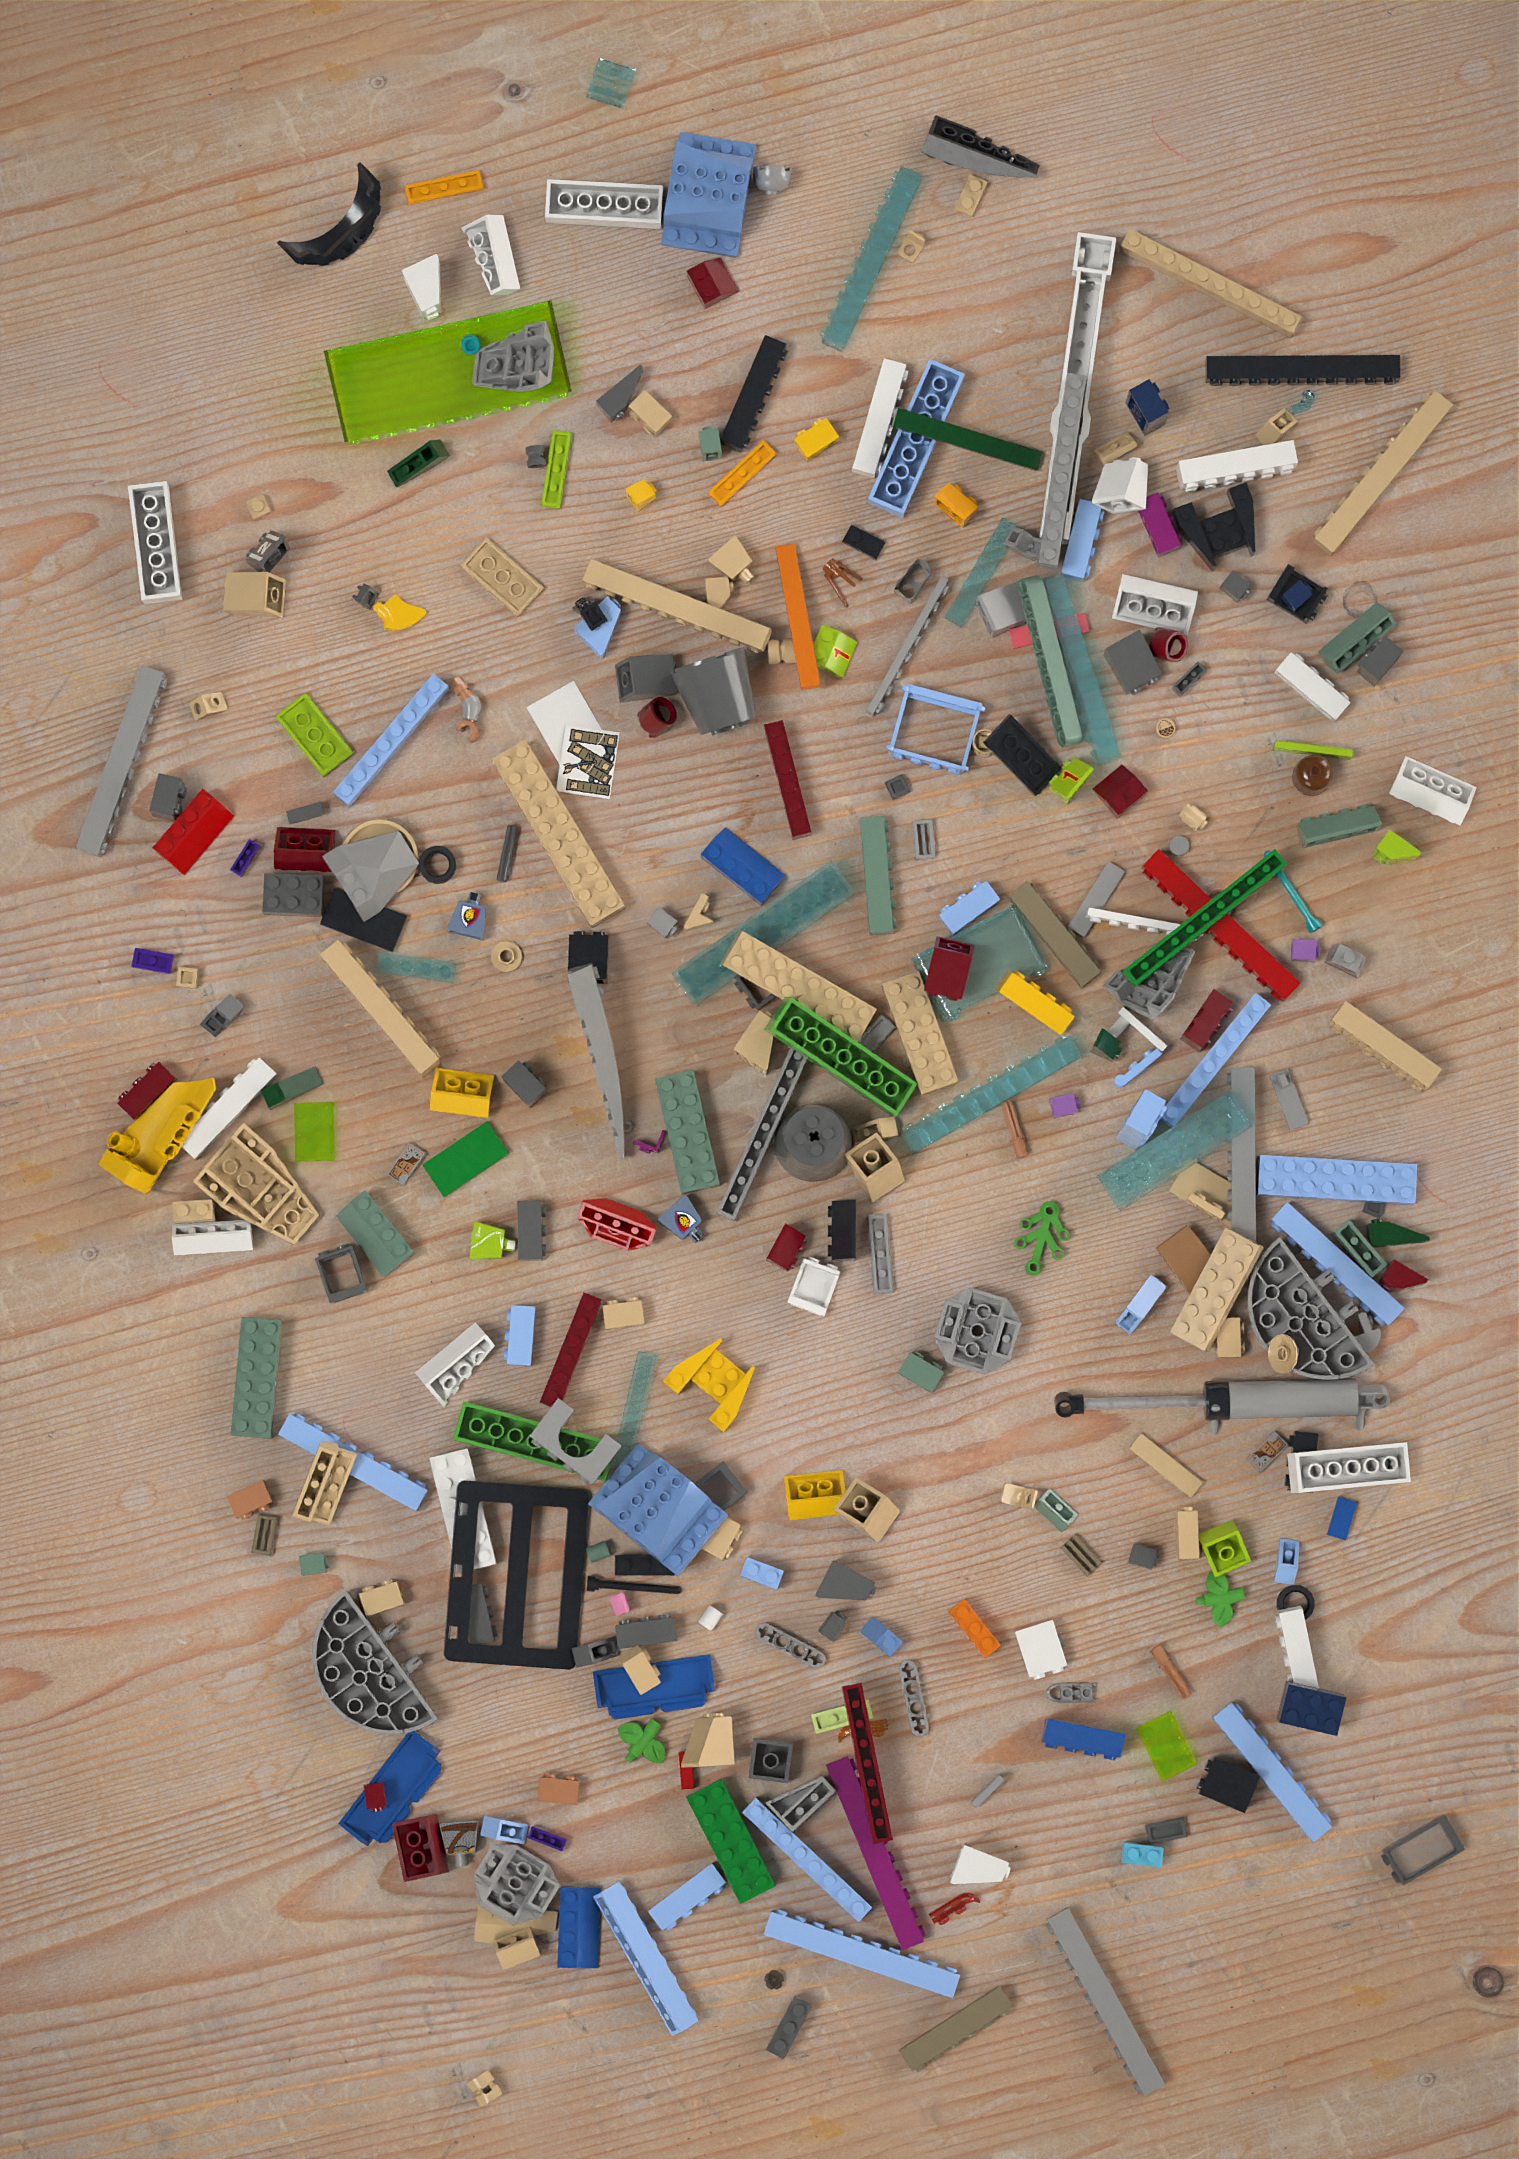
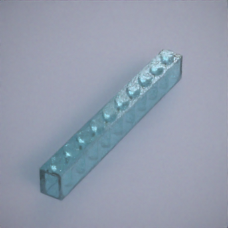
M902 166L899 171L895 170L891 179L893 185L891 189H886L883 196L886 200L883 206L879 205L875 215L878 216L876 222H871L867 231L870 235L867 240H863L859 250L862 251L860 257H855L852 264L854 270L852 274H847L844 281L846 287L837 296L836 302H838L836 309H831L828 316L830 322L828 326L824 325L820 333L823 344L838 351H844L921 183L922 175Z
M1063 572L1042 578L1064 666L1069 675V685L1075 693L1072 696L1075 707L1079 706L1081 712L1078 716L1081 725H1085L1087 731L1084 733L1087 744L1091 743L1093 751H1090L1093 762H1097L1098 766L1119 760L1122 756Z
M1063 1035L1054 1040L1056 1044L1048 1047V1045H1045L1037 1050L1039 1054L1033 1057L1030 1054L1021 1059L1022 1063L1015 1067L1013 1064L1004 1069L1005 1073L999 1077L995 1074L988 1078L987 1084L983 1086L978 1084L970 1089L971 1093L966 1096L963 1093L953 1099L954 1103L948 1106L945 1103L936 1108L937 1112L930 1116L927 1113L919 1118V1123L915 1125L910 1123L903 1127V1132L900 1136L912 1155L1080 1059L1082 1055L1071 1036L1065 1037Z

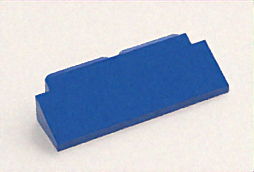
M710 1654L650 1663L651 1666L655 1664L661 1675L657 1677L661 1683L642 1695L634 1686L624 1667L593 1671L598 1708L608 1707L609 1716L613 1719L650 1715L655 1712V1709L659 1708L663 1712L703 1707L707 1701L706 1693L715 1692Z
M408 1732L370 1781V1783L384 1782L387 1806L383 1807V1811L371 1812V1809L366 1807L363 1790L338 1824L366 1846H369L373 1839L380 1844L387 1843L394 1835L392 1823L404 1821L411 1812L409 1806L412 1802H419L441 1773V1764L435 1760L440 1750L417 1732Z

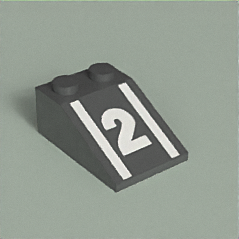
M272 530L268 534L265 532L259 539V545L256 548H251L246 555L248 557L246 559L247 563L257 572L270 573L290 549L286 537Z

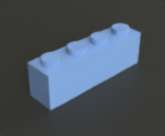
M1079 499L1060 577L1083 582L1084 577L1089 576L1091 566L1087 564L1089 558L1093 559L1095 547H1092L1093 540L1098 539L1100 529H1097L1098 521L1102 522L1104 510H1101V507L1093 504L1092 501Z
M711 1863L648 1910V1912L662 1931L665 1928L669 1931L677 1925L676 1920L682 1916L685 1919L692 1914L694 1906L698 1904L701 1907L708 1902L710 1894L714 1892L717 1895L724 1890L726 1881L713 1863Z

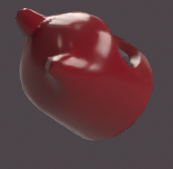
M1157 627L1150 638V651L1155 658L1178 662L1184 658L1187 652L1188 639L1183 632ZM1175 640H1179L1181 650L1178 654L1171 656L1172 646Z
M656 697L638 712L637 717L641 727L649 733V737L655 738L676 721L677 711L671 701L664 697ZM659 706H666L669 709L670 718L668 721L662 716Z

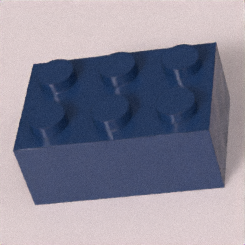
M1150 379L1130 389L1125 402L1144 436L1165 425L1169 413L1168 410L1170 409L1166 400L1160 398L1158 386L1155 382L1152 383Z
M1286 1681L1277 1720L1279 1723L1337 1736L1347 1697L1342 1693Z

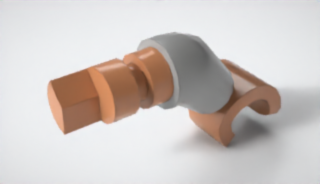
M457 677L451 680L449 684L456 695L461 696L463 719L465 721L459 723L456 730L463 732L466 727H471L472 733L468 737V741L474 743L479 737V729L474 724V721L478 719L481 703L476 694L468 691L469 687L466 682Z

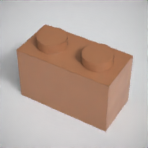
M264 1480L226 1496L237 1519L241 1517L242 1520L253 1516L251 1513L259 1509L262 1512L271 1508L270 1504L274 1503Z
M544 1773V1777H539L537 1801L577 1805L579 1781L575 1780L576 1776L564 1775L563 1779H557L555 1774Z

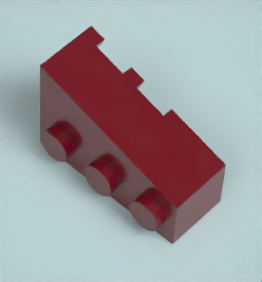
M1213 989L1180 1040L1198 1052L1202 1048L1206 1050L1212 1041L1209 1039L1210 1035L1213 1032L1215 1034L1223 1025L1220 1023L1223 1016L1227 1018L1233 1010L1231 1007L1233 1001Z

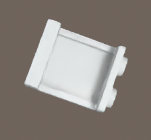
M808 1257V1259L803 1258L787 1304L824 1317L840 1271H837V1266L828 1263L826 1266L818 1264V1259Z
M1053 1620L1015 1632L1029 1677H1033L1036 1680L1045 1677V1672L1051 1670L1053 1674L1064 1671L1063 1667L1067 1666Z

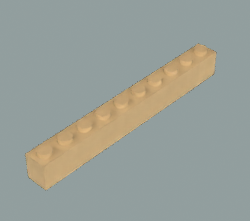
M1132 229L1128 230L1120 246V252L1289 338L1292 337L1302 316Z
M1436 390L1432 395L1428 393L1422 400L1424 405L1412 412L1409 416L1412 418L1408 424L1405 422L1398 430L1400 434L1397 438L1392 437L1386 444L1388 449L1384 454L1380 452L1373 460L1376 462L1372 468L1367 467L1361 475L1364 477L1360 483L1356 481L1349 491L1352 493L1349 497L1346 498L1344 496L1337 504L1340 508L1336 512L1332 511L1325 519L1327 521L1324 527L1319 526L1314 532L1315 538L1313 542L1330 556H1332L1451 410L1454 404Z
M593 559L590 560L582 580L587 584L586 587L591 590L597 591V589H601L605 595L615 598V595L622 598L621 601L630 605L633 602L640 605L639 608L650 612L651 609L658 611L657 615L668 619L669 616L676 618L675 622L686 626L687 623L694 625L693 629L704 633V630L712 632L711 636L717 639L725 637L730 639L729 643L736 646L743 644L747 646V650L758 653V651L764 653L772 633L769 627Z

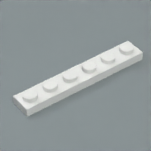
M1088 908L1085 918H1090V922L1101 923L1102 920L1116 927H1120V924L1128 925V929L1132 930L1145 928L1147 932L1158 934L1159 931L1166 932V936L1181 925L1095 908Z

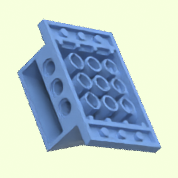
M680 132L679 141H676L664 211L662 246L737 258L756 144Z
M637 1443L588 1503L591 1508L678 1577L729 1516L688 1478L660 1456L650 1450L647 1451L639 1443Z

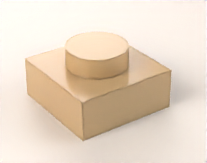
M263 494L246 501L253 520L271 513Z
M178 967L176 987L196 989L198 969Z

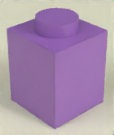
M1292 940L1291 961L1315 962L1316 957L1320 956V945H1317V940Z
M1074 1093L1050 1098L1053 1119L1077 1114V1109H1080L1078 1097L1074 1098Z

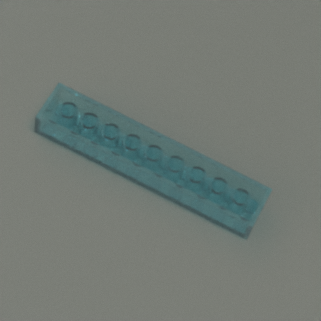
M831 860L673 971L672 976L693 1006L696 1007L739 975L720 964L739 930L776 950L852 897L854 891Z

